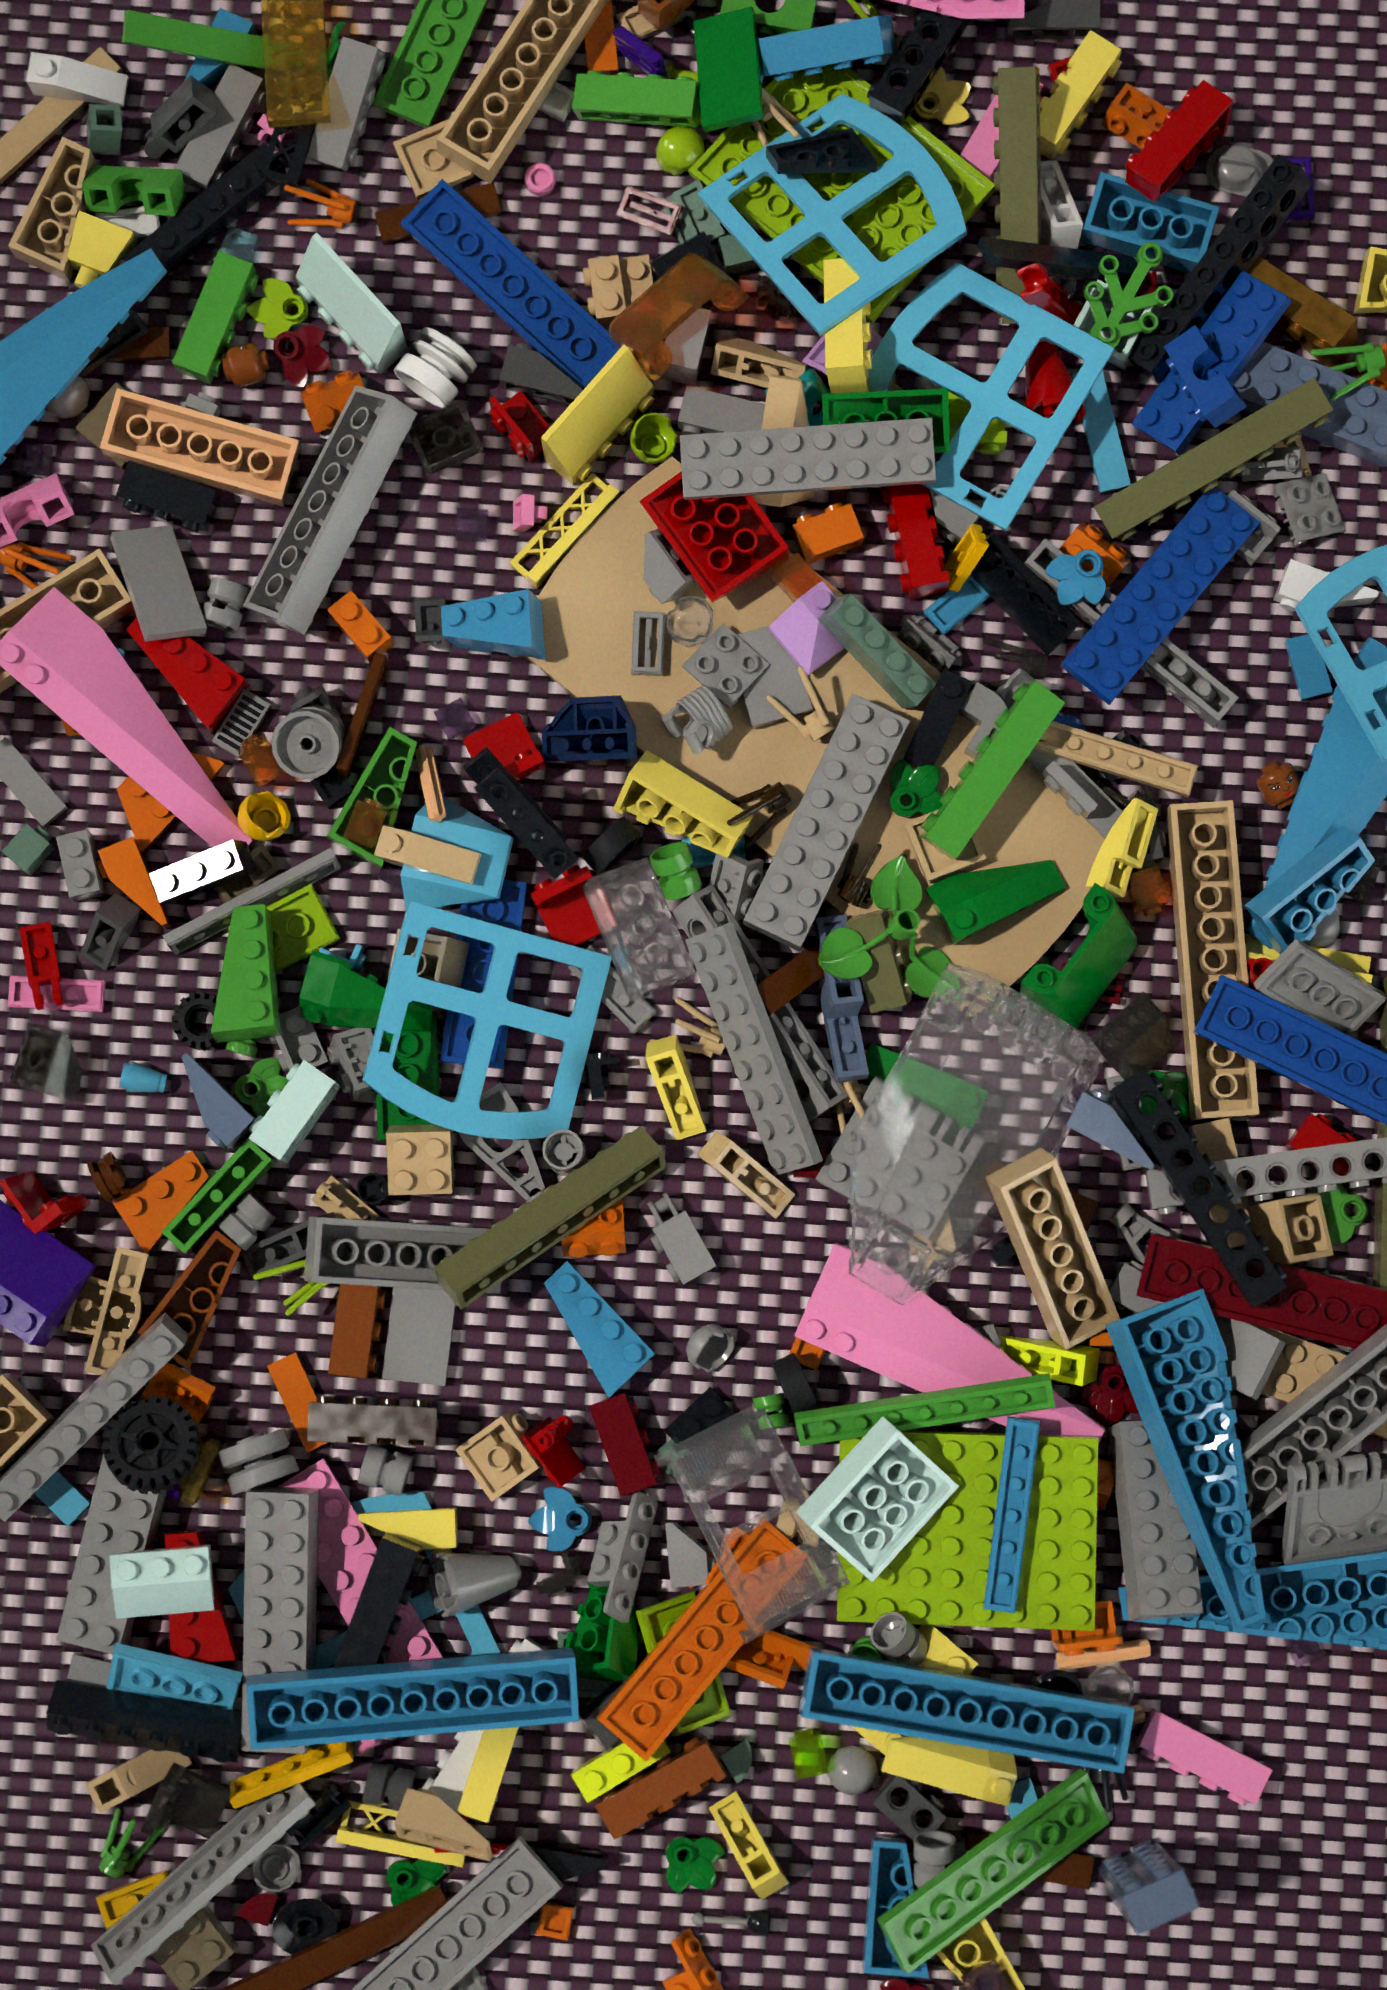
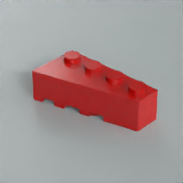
M1202 80L1196 89L1191 87L1183 97L1182 105L1177 110L1172 109L1167 114L1162 128L1158 132L1154 130L1146 139L1145 147L1139 154L1135 152L1129 158L1125 166L1127 169L1125 183L1153 202H1156L1178 181L1182 168L1188 171L1195 164L1200 151L1205 154L1212 148V141L1216 136L1221 139L1227 133L1233 99L1205 80Z
M922 484L881 486L880 492L883 504H889L891 513L886 515L889 533L895 532L897 544L893 545L895 562H901L903 574L899 575L902 593H908L909 601L945 594L950 578L948 570L941 571L944 569V553L942 545H936L935 540L938 539L937 525L934 516L929 515L931 501L927 487Z
M202 1530L172 1532L164 1535L165 1549L206 1545ZM213 1565L212 1577L215 1610L169 1614L171 1656L200 1663L234 1661L241 1657L232 1634L233 1630L230 1620L225 1611L222 1594L213 1572Z

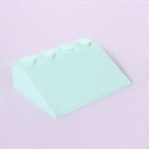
M316 232L309 242L296 274V279L300 286L297 288V291L306 302L314 301L320 308L317 311L318 314L329 326L332 323L340 330L338 333L339 337L349 348L354 345L361 354L358 357L369 370L375 368L382 374L408 351L401 323Z
M882 1416L796 1513L813 1531L873 1582L959 1486Z

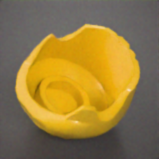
M270 791L251 793L245 797L239 806L237 817L242 832L249 838L257 841H268L280 837L288 829L291 820V814L286 803Z

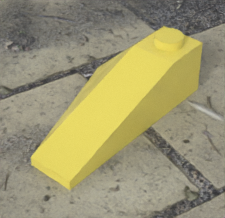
M911 1736L890 1739L881 1769L885 1773L1008 1807L1017 1778L1014 1754Z

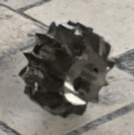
M798 272L793 274L798 280L800 279ZM763 275L761 277L763 286L756 288V294L761 296L757 300V305L759 307L766 306L764 310V315L766 316L775 312L776 321L781 320L782 314H786V317L792 320L794 316L793 311L799 313L798 310L787 298L781 299V295L777 297L778 287L768 276ZM800 282L807 289V283Z

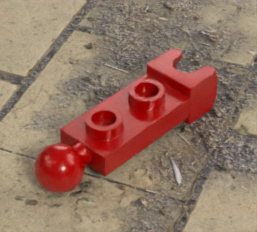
M1034 263L1017 271V276L1023 282L1025 291L1020 292V296L1029 305L1035 304L1074 325L1082 307L1076 301H1069L1068 292L1048 276L1047 268L1040 263Z

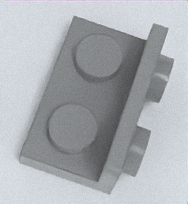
M716 853L709 886H714L737 922L745 918L757 893L758 886L763 878L762 868L764 861L759 858L747 861L733 853L726 858Z
M300 1006L279 1014L281 1035L269 1036L272 1044L278 1043L282 1054L277 1057L284 1073L290 1071L295 1063L301 1064L303 1060L315 1068L330 1063L313 1022L301 1017Z
M356 1027L334 1034L330 1047L327 1048L332 1065H337L341 1074L339 1075L341 1089L344 1093L349 1094L351 1101L358 1100L360 1093L373 1090L362 1081L374 1037L370 1028Z

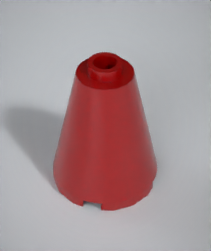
M1039 342L1026 363L1024 407L1044 418H1050L1054 414L1073 382L1055 345L1048 342ZM1084 402L1074 417L1077 423L1086 415Z

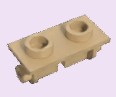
M332 1175L317 1188V1193L311 1199L326 1213L334 1212L335 1217L340 1219L376 1221L380 1216Z

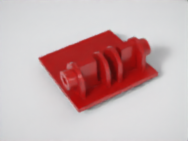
M566 1415L559 1416L553 1422L548 1417L521 1436L526 1442L528 1451L537 1457L545 1468L548 1478L555 1482L559 1489L586 1469V1466L564 1438L574 1427L572 1419Z

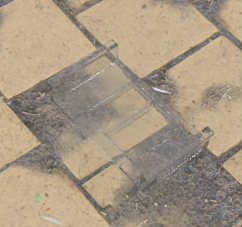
M749 1406L654 1455L659 1467L667 1464L670 1465L748 1625L747 1628L739 1632L744 1643L754 1640L839 1593V1588L850 1583L833 1547L813 1531L796 1513L810 1496L788 1451H785L765 1408L753 1411L752 1407ZM769 1469L784 1501L722 1533L707 1501ZM789 1510L804 1542L743 1575L728 1546V1542Z

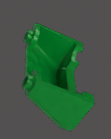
M1097 883L1092 886L1083 900L1084 912L1082 917L1087 919L1089 923L1087 936L1060 972L1048 964H1039L1034 966L1021 982L1019 1003L1063 1032L1073 1031L1080 1026L1137 946L1136 932L1118 903L1107 890Z

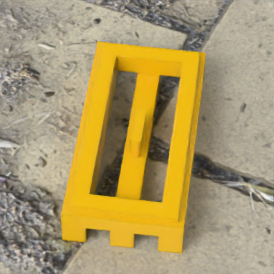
M972 523L944 564L942 571L948 570L950 578L949 590L959 592L989 547L988 542L984 541L986 536L984 533H981L983 529L980 525Z

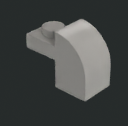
M979 682L975 684L959 711L961 716L979 726L964 751V754L973 759L979 753L976 750L979 742L986 734L990 735L997 728L994 724L996 718L1003 709H1007L1004 701L998 694Z

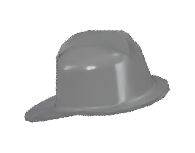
M1243 145L1223 146L1210 155L1206 164V175L1210 184L1217 190L1247 197L1274 160L1262 151Z

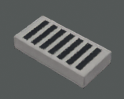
M243 689L212 739V743L240 759L272 705L248 690Z

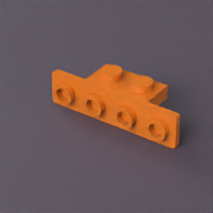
M758 1625L725 1667L784 1689L791 1666L806 1671L810 1647H818Z
M688 1928L681 1932L671 1941V1945L685 1969L667 1977L662 1982L665 1989L724 1990L717 1978L716 1971L708 1962L699 1940L694 1936L691 1929Z

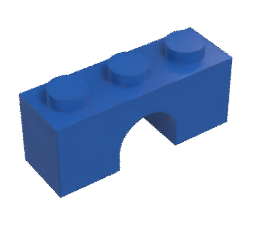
M1196 325L1164 346L1169 355L1166 363L1175 375L1180 374L1183 381L1179 385L1189 399L1191 397L1194 398L1196 404L1192 407L1202 422L1208 420L1214 428H1217L1247 407L1234 383L1223 371L1211 379L1204 380L1206 371L1220 359L1207 337Z

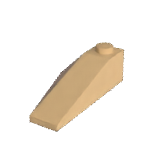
M770 374L761 430L809 426L802 379ZM815 491L752 495V497L758 504L784 507L814 498Z

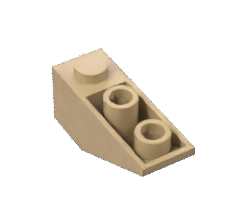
M149 1749L93 1778L85 1785L100 1814L191 1765L192 1762L189 1757L181 1753L165 1750L158 1752Z

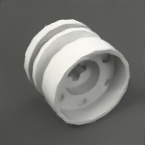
M424 327L419 333L423 341L417 339L412 343L420 358L409 353L404 354L394 368V374L408 388L429 403L441 409H447L458 394V389L450 379L466 383L468 376L465 372L473 373L477 364L456 341L432 328Z

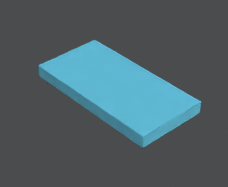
M116 1643L106 1688L234 1710L243 1672Z

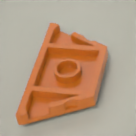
M190 752L210 781L226 766L221 760ZM128 776L116 790L133 835L138 843V848L145 854L178 817Z

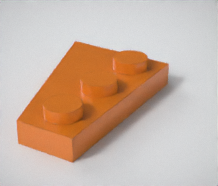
M191 1150L131 1189V1191L112 1201L144 1253L149 1254L155 1247L154 1245L163 1235L161 1233L162 1230L210 1179V1175L196 1153Z

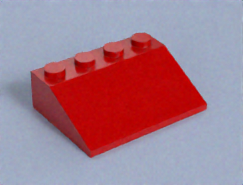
M681 471L639 501L712 603L764 574L790 555L789 546L752 495L684 500Z

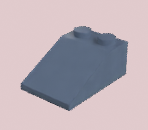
M185 1053L181 1058L203 1122L210 1129L207 1136L223 1149L230 1147L236 1150L252 1134L249 1128L256 1117L196 1058Z
M1098 1088V1090L1094 1089L1082 1093L1066 1124L1067 1127L1150 1170L1160 1168L1120 1105L1114 1101L1115 1098L1110 1092Z

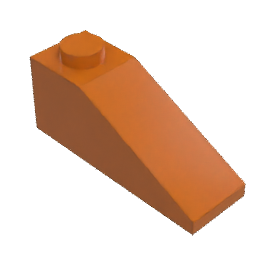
M130 837L98 850L101 859L96 862L102 877H108L111 882L165 929L171 928L172 925L163 903H159L149 874L150 870L142 851L138 848L136 839Z

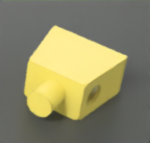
M79 211L67 258L71 266L79 270L74 285L82 288L97 279V277L123 264L121 258L138 244L134 232Z

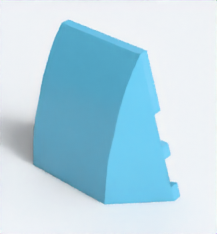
M444 796L447 816L440 823L429 820L425 804L415 814L412 833L480 853L481 858L473 885L402 866L400 877L405 907L407 908L408 901L440 909L448 905L460 903L464 905L499 899L514 838Z

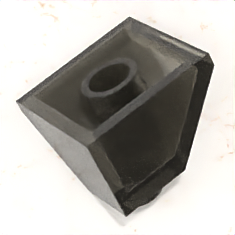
M28 1023L9 1083L74 1102L75 1096L80 1089L83 1071L68 1033Z

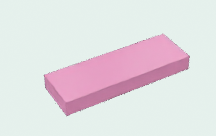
M10 976L9 1008L36 1009L32 988L28 984L27 976ZM61 978L60 987L63 1005L56 1006L53 1001L52 985L40 986L44 998V1009L42 1010L104 1013L106 981Z

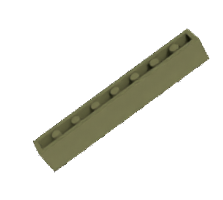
M1036 66L998 68V76H993V93L998 95L999 108H994L993 122L994 127H999V140L994 141V157L999 159L1000 172H995L994 185L995 191H1000V204L995 205V221L1000 223L1001 236H996V238L1042 244L1039 68ZM996 268V284L1020 296V292L1025 291L1023 282L1017 276L1019 269ZM997 313V317L1002 318V324H1017Z
M1314 377L1094 506V509L1112 540L1119 537L1122 542L1137 533L1135 529L1137 525L1146 521L1149 526L1163 518L1164 514L1162 511L1173 505L1175 510L1192 501L1189 496L1190 494L1199 489L1204 494L1218 486L1217 479L1226 473L1231 478L1247 469L1244 463L1256 457L1259 462L1273 454L1274 450L1272 447L1283 441L1286 446L1302 436L1300 430L1311 425L1315 429L1330 420L1327 414L1331 413L1333 408Z
M641 1126L633 1132L626 1133L614 1145L598 1152L592 1160L581 1167L573 1169L563 1180L547 1187L541 1195L532 1201L522 1204L509 1217L496 1222L490 1230L478 1238L471 1239L458 1252L442 1259L439 1265L434 1267L439 1285L456 1305L463 1309L667 1168L663 1149Z

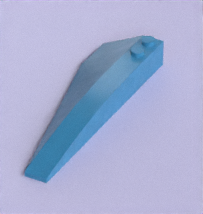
M151 248L65 297L0 341V465L6 459L4 454L13 444L17 446L25 437L23 432L34 419L38 422L46 413L44 411L46 405L52 399H58L91 361L88 358L97 346L102 348L109 340L107 337L109 332L118 322L123 324L130 316L128 313L135 302H142L167 273V270Z
M1368 638L1353 662L1358 669L1365 670L1387 661V647L1373 638ZM1338 685L1331 698L1334 700L1329 714H1325L1321 725L1324 728L1319 742L1314 744L1311 756H1313L1308 771H1305L1288 814L1287 820L1289 823L1285 834L1281 835L1278 841L1277 848L1279 850L1275 861L1268 868L1266 874L1268 880L1265 888L1342 826L1359 836L1387 796V761L1381 762ZM1387 688L1374 692L1373 697L1387 719ZM1373 712L1366 715L1374 730L1381 726ZM1251 916L1245 931L1264 946L1271 949V944Z
M1202 1288L1108 1323L1105 1326L1177 1507L1234 1628L1239 1629L1265 1618L1266 1615L1260 1575L1256 1572L1254 1557H1257L1255 1543L1252 1544L1250 1524H1252V1519L1246 1504L1245 1494H1248L1240 1440L1236 1436L1235 1423H1237L1236 1411L1235 1409L1233 1410L1231 1402V1377L1227 1375V1350Z
M1387 1549L1288 1565L1279 1563L1256 1567V1572L1260 1575L1266 1617L1239 1629L1234 1628L1209 1574L1199 1575L1203 1613L1183 1618L1135 1620L1136 1622L1387 1650ZM1118 1587L1123 1620L1129 1621L1126 1587Z

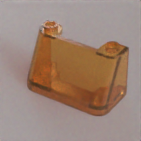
M697 253L688 254L613 319L609 326V336L619 349L626 345L647 377L656 381L669 369L673 360L671 350L663 341L668 335L709 300L720 310L732 311L746 301L749 296L736 281L706 257Z

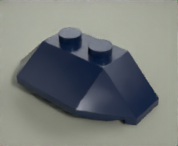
M622 696L571 698L556 714L552 722L542 729L543 760L636 759V725Z

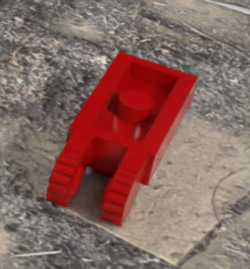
M51 922L19 927L28 984L32 988L36 1009H44V998L40 986L50 984L52 985V997L56 1006L63 1005L60 987L62 980Z

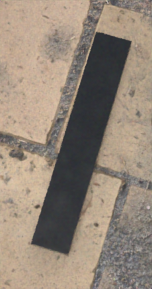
M981 237L977 244L988 265L1021 269L1027 265L1040 263L1047 268L1048 273L1105 280L1098 266L1104 256L1113 255L1119 261V267L1116 270L1119 281L1128 283L1138 265L1134 257L1128 255ZM1111 261L1103 262L1107 270L1114 269Z

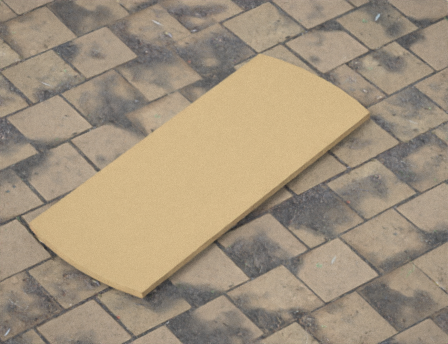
M670 457L638 480L613 502L582 534L554 570L537 597L542 602L545 660L536 659L532 656L525 657L575 698L621 695L636 725L637 748L641 752L645 753L648 750L729 801L759 790L767 784L773 786L780 782L792 800V803L785 807L788 813L780 817L754 843L772 858L788 829L852 694L910 720L908 728L824 901L840 914H847L848 920L854 916L881 910L875 906L872 898H870L867 904L862 902L858 908L837 896L840 891L837 885L843 877L853 844L858 843L859 848L850 878L852 875L858 876L876 844H881L882 846L863 880L869 884L866 890L871 887L874 877L883 866L893 859L906 854L907 864L918 878L922 888L921 903L914 910L920 918V925L915 931L918 934V937L915 939V955L917 956L918 951L924 946L935 947L946 955L957 974L960 991L957 994L942 997L968 1018L1000 996L1026 973L1066 930L1083 907V900L1090 888L1086 887L1092 865L1105 839L1081 815H1075L1067 807V800L1059 792L1057 794L1052 792L1043 782L1045 778L1025 760L976 830L986 860L927 883L904 826L905 822L926 814L917 812L911 817L896 815L890 807V797L893 790L889 783V777L895 764L904 758L942 673L890 631H888L889 634L936 683L934 688L915 707L901 708L846 649H843L808 676L824 712H826L835 727L819 739L813 741L810 735L803 738L799 730L787 719L752 729L742 695L740 700L729 708L721 702L731 720L733 728L732 731H729L728 735L724 736V739H720L719 743L712 746L710 750L704 749L699 754H693L683 735L678 738H672L662 721L663 715L676 707L677 700H680L686 694H690L691 691H695L696 688H700L702 685L682 665L723 623L736 635L769 626L799 597L821 581L826 584L836 598L844 594L790 552L788 557L767 572L714 603L709 600L696 581L679 598L661 604L651 594L649 586L644 580L645 535L650 531L658 529V527L639 501L682 471L681 463L674 457ZM634 611L665 612L663 676L631 675ZM640 619L638 667H644L646 619ZM652 619L650 667H657L658 619ZM809 712V713H806V714H802V715H799V716H795V717H796L803 725H805L806 722H805V720H804L803 718L806 717L807 715L811 714L812 712ZM679 713L675 716L681 728L685 727L690 720V716L687 713ZM959 713L935 763L939 768L940 778L935 791L941 795L950 786L955 788L961 779L957 776L961 768L968 760L970 762L974 760L964 754V751L979 726ZM910 764L913 770L918 768L917 766ZM902 796L900 798L902 805H911L912 800L910 797ZM758 797L737 806L746 810L760 802ZM763 807L751 814L754 817L745 836L750 839L774 814V811L768 814ZM1046 860L1053 861L1066 886L1065 889L955 945L951 941L925 891L926 888L953 874ZM889 909V910H888V913H889V916H891V915H893V914H892V912H891V909ZM909 938L905 940L896 939L897 945H901L905 953L906 964L903 965L908 967L913 962L909 958Z

